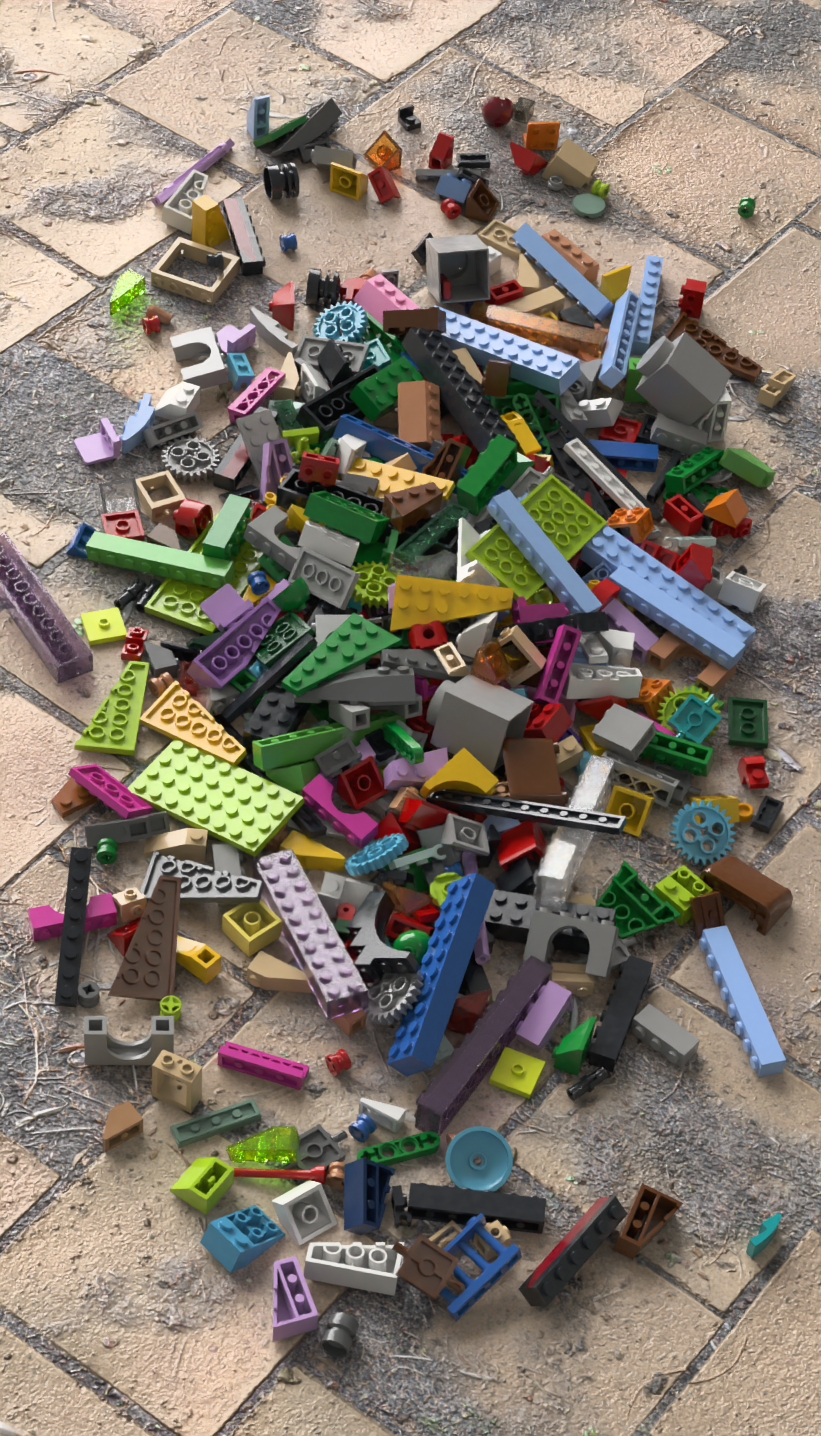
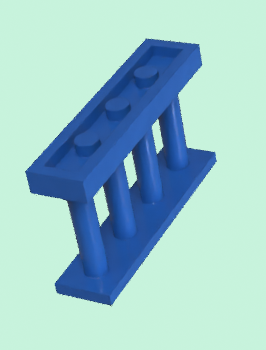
M482 1213L477 1217H472L467 1222L466 1228L444 1248L445 1251L453 1256L461 1250L482 1270V1274L475 1280L471 1279L456 1265L453 1275L466 1286L465 1291L460 1296H455L447 1287H444L439 1293L449 1302L447 1310L456 1322L522 1258L520 1249L514 1243L509 1248L504 1247L484 1228L487 1223ZM475 1233L499 1254L493 1263L488 1264L467 1244L475 1236Z

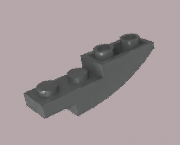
M163 811L128 819L122 818L84 826L87 847L97 846L98 841L105 838L113 839L117 843L150 838L153 835L170 832L167 812Z

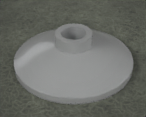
M724 467L703 482L710 483L711 486L720 485L721 482L732 476V471Z

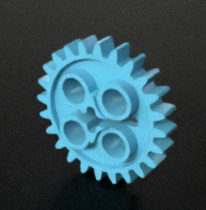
M344 301L342 305L337 302L335 307L331 304V309L325 308V313H319L321 318H316L317 323L313 324L315 337L333 338L334 340L353 341L356 343V338H362L360 333L366 332L364 328L368 327L366 323L368 318L365 310L358 303L353 305L352 301L348 304Z
M701 800L698 806L696 801H693L691 806L686 804L684 806L685 810L680 808L677 811L679 815L673 816L676 822H672L670 826L675 830H671L669 834L675 837L670 842L677 843L674 850H681L679 857L684 854L686 855L685 862L693 859V865H696L698 861H700L701 866H704L706 861L711 865L714 863V860L717 861L721 857L726 856L727 853L725 851L729 852L732 850L728 844L735 842L734 839L730 838L736 834V832L730 831L735 825L728 824L731 816L724 817L726 810L718 811L719 805L713 808L712 801H710L705 806L704 800ZM695 815L702 818V824L695 821ZM712 826H717L720 834H715L712 831ZM700 830H703V831H704V835H705V836L702 837V836L700 835V834H701V831H700ZM685 832L692 834L693 841L686 839ZM708 843L710 851H705L702 844Z
M393 833L389 837L386 835L383 839L378 838L365 845L363 849L357 850V853L352 854L347 859L345 867L350 876L358 874L361 876L363 873L368 874L371 870L380 869L389 864L391 860L397 859V856L402 855V852L407 850L406 848L409 846V843L403 833L395 835Z

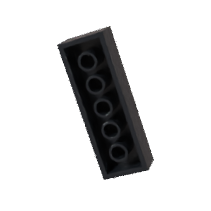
M373 364L303 404L295 419L303 428L318 427V443H322L333 436L340 416L348 414L359 420L366 416L349 395L357 384L377 373L380 369Z
M500 890L493 891L484 917L485 926L495 939L523 944L527 942L533 910L539 911L540 907L552 909L553 914L560 915L561 911L573 914L572 918L581 919V916L594 918L593 922L601 923L602 920L614 922V926H616L615 909ZM564 929L557 933L552 941L554 949L589 955V940L580 929Z

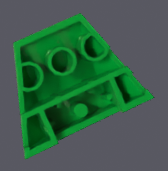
M625 860L618 873L613 877L611 884L595 905L616 910V927L619 928L618 937L620 939H625L681 917V914L667 901L664 903L638 878V873Z

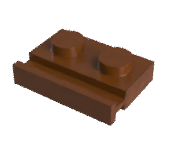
M714 891L689 898L695 937L697 939H701L704 929L725 926L720 892Z

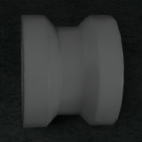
M93 981L82 982L78 987L79 1004L84 1008L97 1006L100 1000L98 984Z

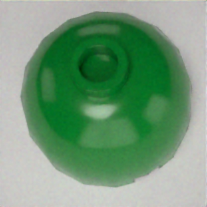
M299 577L275 596L272 602L285 613H288L290 610L293 612L297 610L299 613L308 606L306 602L310 597L309 587L305 580Z
M408 930L399 935L394 941L392 948L411 952L421 969L423 964L422 958L428 950V942L431 937L420 930Z

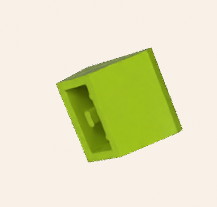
M682 865L657 883L653 892L664 903L667 901L681 914V917L674 920L682 926L692 918L689 898L713 892V889Z
M216 1157L197 1158L170 1188V1192L207 1215L233 1185L234 1168Z

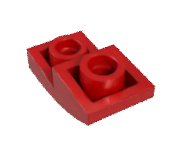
M744 518L736 528L714 520L711 535L718 538L731 534L734 539L749 535L752 520Z
M139 627L129 628L125 645L121 652V660L141 661L143 642L147 641L149 630H143Z

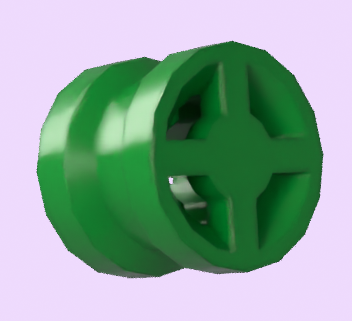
M744 197L740 200L738 214L741 217L749 218L754 214L756 205L754 199Z
M110 838L98 841L96 859L103 864L114 863L117 860L116 851L118 850V843Z

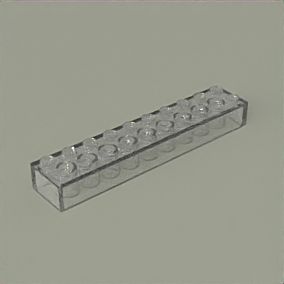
M591 756L589 762H586L584 765L583 774L579 776L578 786L575 785L573 797H570L568 800V808L605 813L614 787L615 759ZM557 826L556 833H553L551 838V845H548L546 848L545 858H541L540 869L536 870L534 875V882L537 883L533 894V899H536V908L540 909V907L552 909L553 912H561L596 831L591 832L589 830Z

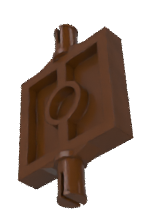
M421 1234L409 1248H406L398 1241L392 1247V1250L403 1256L401 1266L395 1274L397 1277L432 1300H435L446 1286L452 1288L457 1293L460 1292L463 1284L452 1278L454 1268L459 1261L455 1256Z

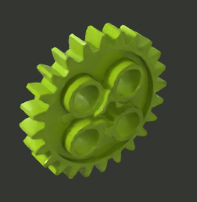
M364 561V565L357 563V567L351 566V570L361 574L351 597H355L354 601L360 600L361 605L368 603V607H371L373 604L376 608H379V605L386 608L388 604V586L396 583L397 574L401 575V571L396 572V567L390 569L389 564L383 566L382 562L375 564L374 561L371 564Z
M684 686L682 692L679 688H676V694L670 691V698L664 696V703L659 704L661 710H657V715L660 716L657 718V723H661V726L678 734L672 727L666 724L672 714L678 709L676 706L682 704L691 693L698 699L706 701L709 697V692L702 694V688L696 692L694 686H692L690 691ZM714 703L711 707L721 716V711L717 710L719 704ZM717 724L716 727L710 732L709 736H712V737L715 736L714 730H717V731L719 730V725H718V724ZM709 736L705 738L706 742H709Z

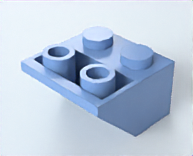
M451 173L447 175L441 174L435 193L466 205L467 197L474 184L464 178L461 181V179Z

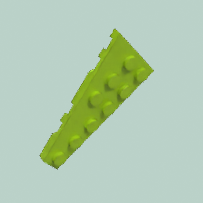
M130 661L120 675L119 681L112 687L111 693L104 699L92 717L91 723L84 729L81 738L74 744V750L135 755L150 669L149 662Z

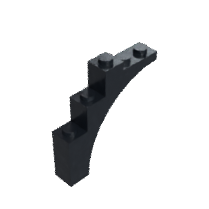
M605 612L575 613L564 617L545 618L534 622L511 624L494 630L492 637L498 638L504 629L508 627L511 629L516 625L532 643L553 640L557 628L564 624L582 631L581 636L593 635L609 631ZM510 640L498 648L497 651L516 647V645Z
M370 891L346 927L354 939L350 945L357 957L354 965L364 979H381L384 973H417L420 969V965L411 952L399 951L385 944L386 926L395 908V904L386 891Z

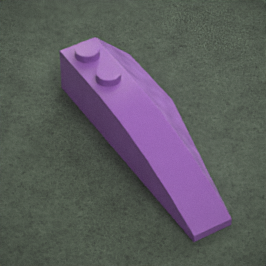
M266 597L192 661L187 673L201 686L221 689L247 666L281 609Z

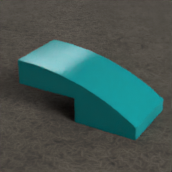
M780 1213L762 1222L758 1235L749 1240L746 1253L751 1258L763 1251L774 1238L782 1217Z

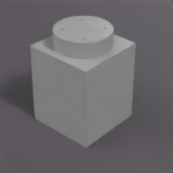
M476 234L426 238L427 289L439 304L490 299L489 248ZM440 274H444L451 282V299H444L441 296Z
M684 332L673 342L663 336L646 351L636 366V369L643 376L635 390L666 418L690 426L715 406L732 373Z
M469 673L457 683L445 680L435 692L427 711V723L435 726L430 743L440 748L447 747V751L454 755L464 747L484 767L494 773L505 764L502 750L504 738L523 737L534 701L474 673Z

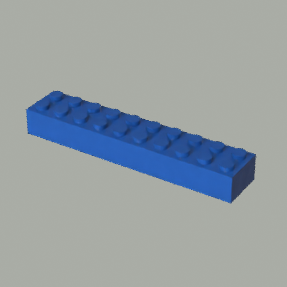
M477 872L453 881L448 886V894L446 900L441 905L442 911L435 922V930L429 939L428 950L422 958L423 964L420 971L422 972L421 976L424 978L421 983L424 985L419 988L422 993L416 995L415 998L418 1001L412 1002L413 1008L406 1010L407 1015L402 1014L403 1019L395 1033V1042L389 1050L387 1064L406 1077L431 1069L495 889V884Z

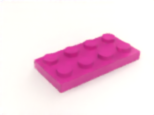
M97 764L71 767L68 773L77 784L84 786L91 795L101 799L104 805L113 808L124 819L148 815L153 810L150 804L133 794L125 785Z

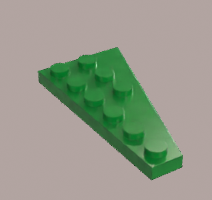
M353 613L282 681L281 687L299 696L317 687L318 683L326 679L329 681L335 678L336 674L348 672L370 661L371 657L377 654L381 655L382 649L400 646L401 639Z

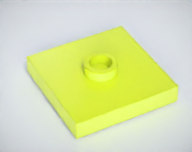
M118 607L81 614V621L89 646L126 639L127 632Z
M505 1047L490 1077L489 1084L530 1099L546 1062Z

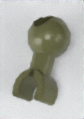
M227 379V383L219 384L221 392L217 394L218 403L223 396L226 399V404L229 403L228 391L233 387L230 379Z

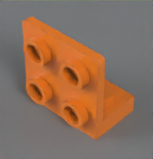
M529 122L527 133H524L522 136L524 147L528 150H556L560 122Z
M635 507L631 510H626L625 508L617 509L608 518L606 524L611 528L630 527V535L633 537L634 544L642 543L655 528L650 508Z
M643 677L639 697L626 699V703L644 705L649 719L657 721V718L660 717L657 715V710H661L659 704L664 703L663 697L670 698L669 692L671 691L674 694L675 692L670 680L659 678L647 679Z

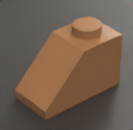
M129 1100L123 1104L116 1105L109 1111L103 1134V1150L105 1153L143 1132V1118Z

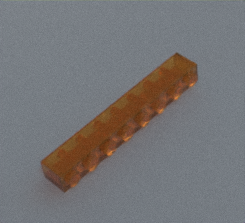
M479 301L474 302L468 314L470 319L529 341L599 359L607 342V332Z

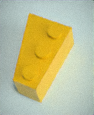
M206 194L193 200L192 241L212 248L229 239L230 235L219 204Z

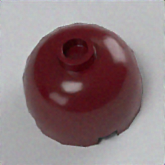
M496 96L488 98L483 102L484 105L481 107L482 116L487 124L501 127L508 124L512 119L513 103L508 98L503 100Z

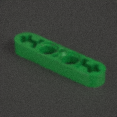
M522 393L516 394L512 400L514 411L521 417L525 414L532 416L533 420L526 424L531 431L537 430L540 436L536 440L537 442L543 440L540 443L542 449L546 448L543 455H549L550 445L528 397ZM518 399H520L521 401L524 400V411H522V407L520 404H516Z
M395 721L383 723L384 738L410 764L414 765L424 762L422 747Z
M427 1131L366 1147L358 1152L357 1160L367 1157L371 1161L389 1166L431 1155L439 1150L440 1137L435 1132ZM427 1140H430V1142H431V1143H434V1144H433V1145H430V1143H428V1142L426 1143V1141H427ZM409 1144L414 1146L415 1150L407 1152L403 1147ZM390 1150L394 1155L387 1158L382 1155V1152Z

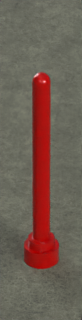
M316 1166L311 1168V1170L234 1168V1177L310 1179L311 1181L325 1184L326 1166Z

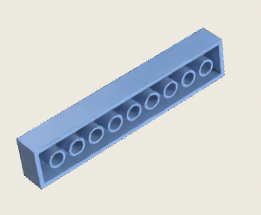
M439 307L440 310L446 312V333H441L442 338L450 345L451 350L466 347L474 362L478 365L486 367L491 359L512 362L510 377L560 396L580 377L578 358Z
M605 525L582 548L579 558L592 568L605 561L611 570L615 572L621 565H624L746 644L745 649L751 644L756 631L755 628L608 525Z

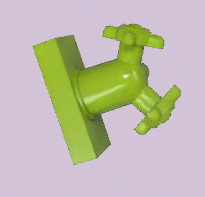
M318 427L282 431L281 438H287L288 446H295L296 452H290L293 463H301L298 459L302 458L303 451L320 455V448L317 447L315 450H311L309 444L318 443Z

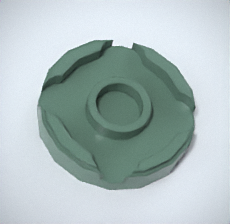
M584 193L574 198L572 207L573 211L581 217L589 216V218H596L604 213L605 202L597 195Z
M333 437L330 438L320 455L333 457L336 452L334 445H338V440Z

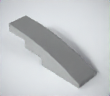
M252 307L250 309V323L256 326L257 333L278 353L286 357L288 352H291L294 358L297 344L288 340V333L279 329V322Z

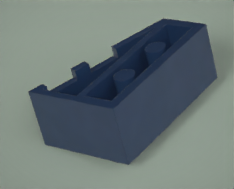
M365 1158L344 1165L345 1231L363 1235L380 1229L386 1207L384 1203L385 1196L390 1192V1178L395 1174L396 1169Z

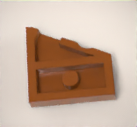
M72 777L52 799L53 807L62 818L98 802V797L91 795L88 789L77 784Z

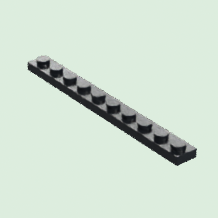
M539 390L534 394L538 399L536 403L542 409L546 407L550 411L548 416L554 422L558 420L561 423L559 427L566 434L570 432L574 436L572 440L578 438L646 508H650L653 521L656 520L660 523L664 519Z
M221 714L213 716L215 721L219 725L221 724L225 731L243 746V737ZM245 748L247 755L240 764L247 771L277 784L266 775V771H262L254 765L253 750ZM305 804L291 817L292 821L309 839L326 835L328 828Z
M451 789L436 791L426 798V802L441 808L468 811L476 814L481 813L496 817L500 816L515 820L519 819L534 823H545L553 826H564L572 829L577 828L591 832L609 833L611 835H620L627 823L626 816Z

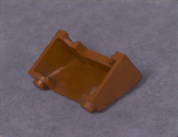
M504 738L502 750L510 798L566 807L569 799L567 791H562L556 761L557 754L560 753L558 742H554L550 738Z
M724 856L707 866L700 874V879L711 887L713 892H720L721 895L751 912L749 919L757 921L758 927L756 931L764 936L792 905L793 896L788 888L760 873L735 856Z

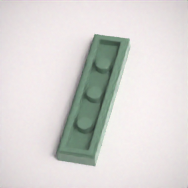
M252 1098L170 1126V1131L178 1148L259 1121L262 1115Z

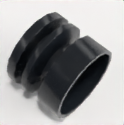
M289 162L287 165L282 163L280 170L276 164L264 166V187L267 198L270 201L281 199L283 194L286 198L291 196L298 197L300 188L299 176L293 162Z
M310 268L307 281L306 304L318 305L319 299L323 298L324 306L327 307L328 299H331V304L335 307L340 295L341 281L339 271L334 272L332 279L331 270L327 271L324 278L322 277L321 269Z

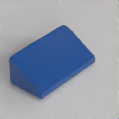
M83 522L76 529L66 554L87 558L85 545L93 533L98 531Z

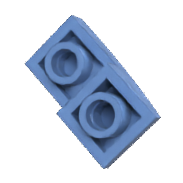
M602 561L581 579L585 584L589 583L590 580L602 581L606 578L609 579L613 571L605 561Z

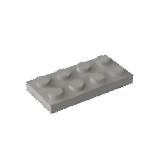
M303 335L293 358L294 362L296 359L301 358L314 367V369L319 370L317 357L330 339ZM334 340L336 344L339 343L341 345L343 355L349 357L351 362L349 366L353 374L356 375L361 372L370 351L369 345Z
M271 409L236 420L260 486L263 444L282 439Z
M303 546L288 582L293 583L296 579L302 577L307 583L311 594L345 610L361 574Z

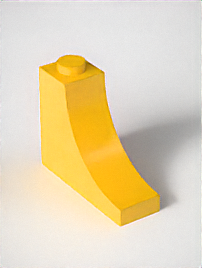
M463 747L422 786L419 793L426 798L436 791L458 789L465 792L493 796L497 791L496 785L499 780Z

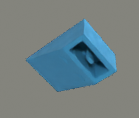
M252 1205L211 1221L200 1243L231 1273L246 1267L281 1240L285 1233L260 1208Z

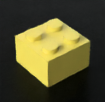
M261 900L260 903H241L222 915V931L250 957L281 937L282 920Z

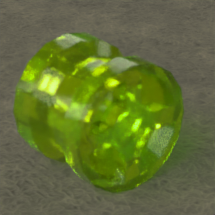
M545 588L537 590L531 597L532 605L551 604L553 600L552 593Z

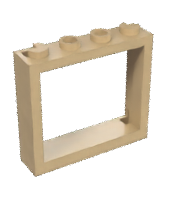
M178 237L151 271V285L213 306L240 271V257ZM217 252H221L223 256L224 269L222 270L224 271L211 288L165 273L178 255L207 264V254L216 255Z

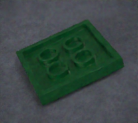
M290 610L271 625L253 655L269 669L306 633L313 636L315 632Z

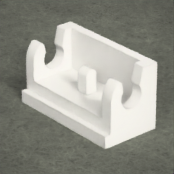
M478 560L460 568L459 582L500 586V582Z

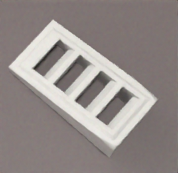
M361 1098L358 1114H365L375 1123L397 1133L405 1121L406 1110L397 1106Z

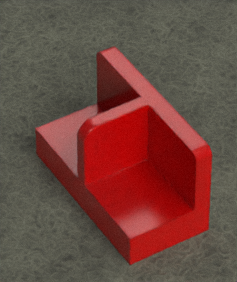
M380 166L367 174L381 204L386 203L392 198H401L387 168Z

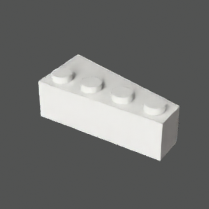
M193 169L163 206L161 221L191 235L192 201L205 195L208 175Z
M571 663L562 691L566 699L600 698L609 695L625 699L638 698L643 676L638 668Z
M340 1242L309 1243L305 1260L304 1278L395 1296L398 1277L395 1274L401 1266L402 1256L392 1250L394 1245H385V1242H376L375 1245H362L361 1242H352L351 1245H341Z

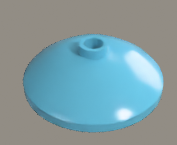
M475 1126L461 1131L452 1139L446 1151L445 1164L450 1179L460 1189L470 1188L477 1191H495L510 1176L513 1156L508 1142L500 1133L488 1127ZM475 1157L481 1159V1164L478 1166L473 1162Z

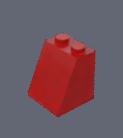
M524 821L500 835L502 840L498 846L500 866L505 871L524 856L548 868L554 865L542 830L537 823Z

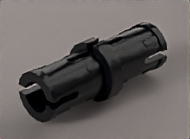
M138 578L130 587H126L123 590L124 593L114 601L115 607L123 610L131 601H135L137 595L146 588L145 581H140V578Z
M152 579L148 587L142 591L141 598L135 605V609L138 612L145 613V605L162 585L159 580Z
M600 1066L588 1076H582L579 1082L566 1089L568 1097L575 1101L586 1092H592L596 1085L608 1078L607 1071ZM593 1079L591 1083L582 1088L584 1084Z

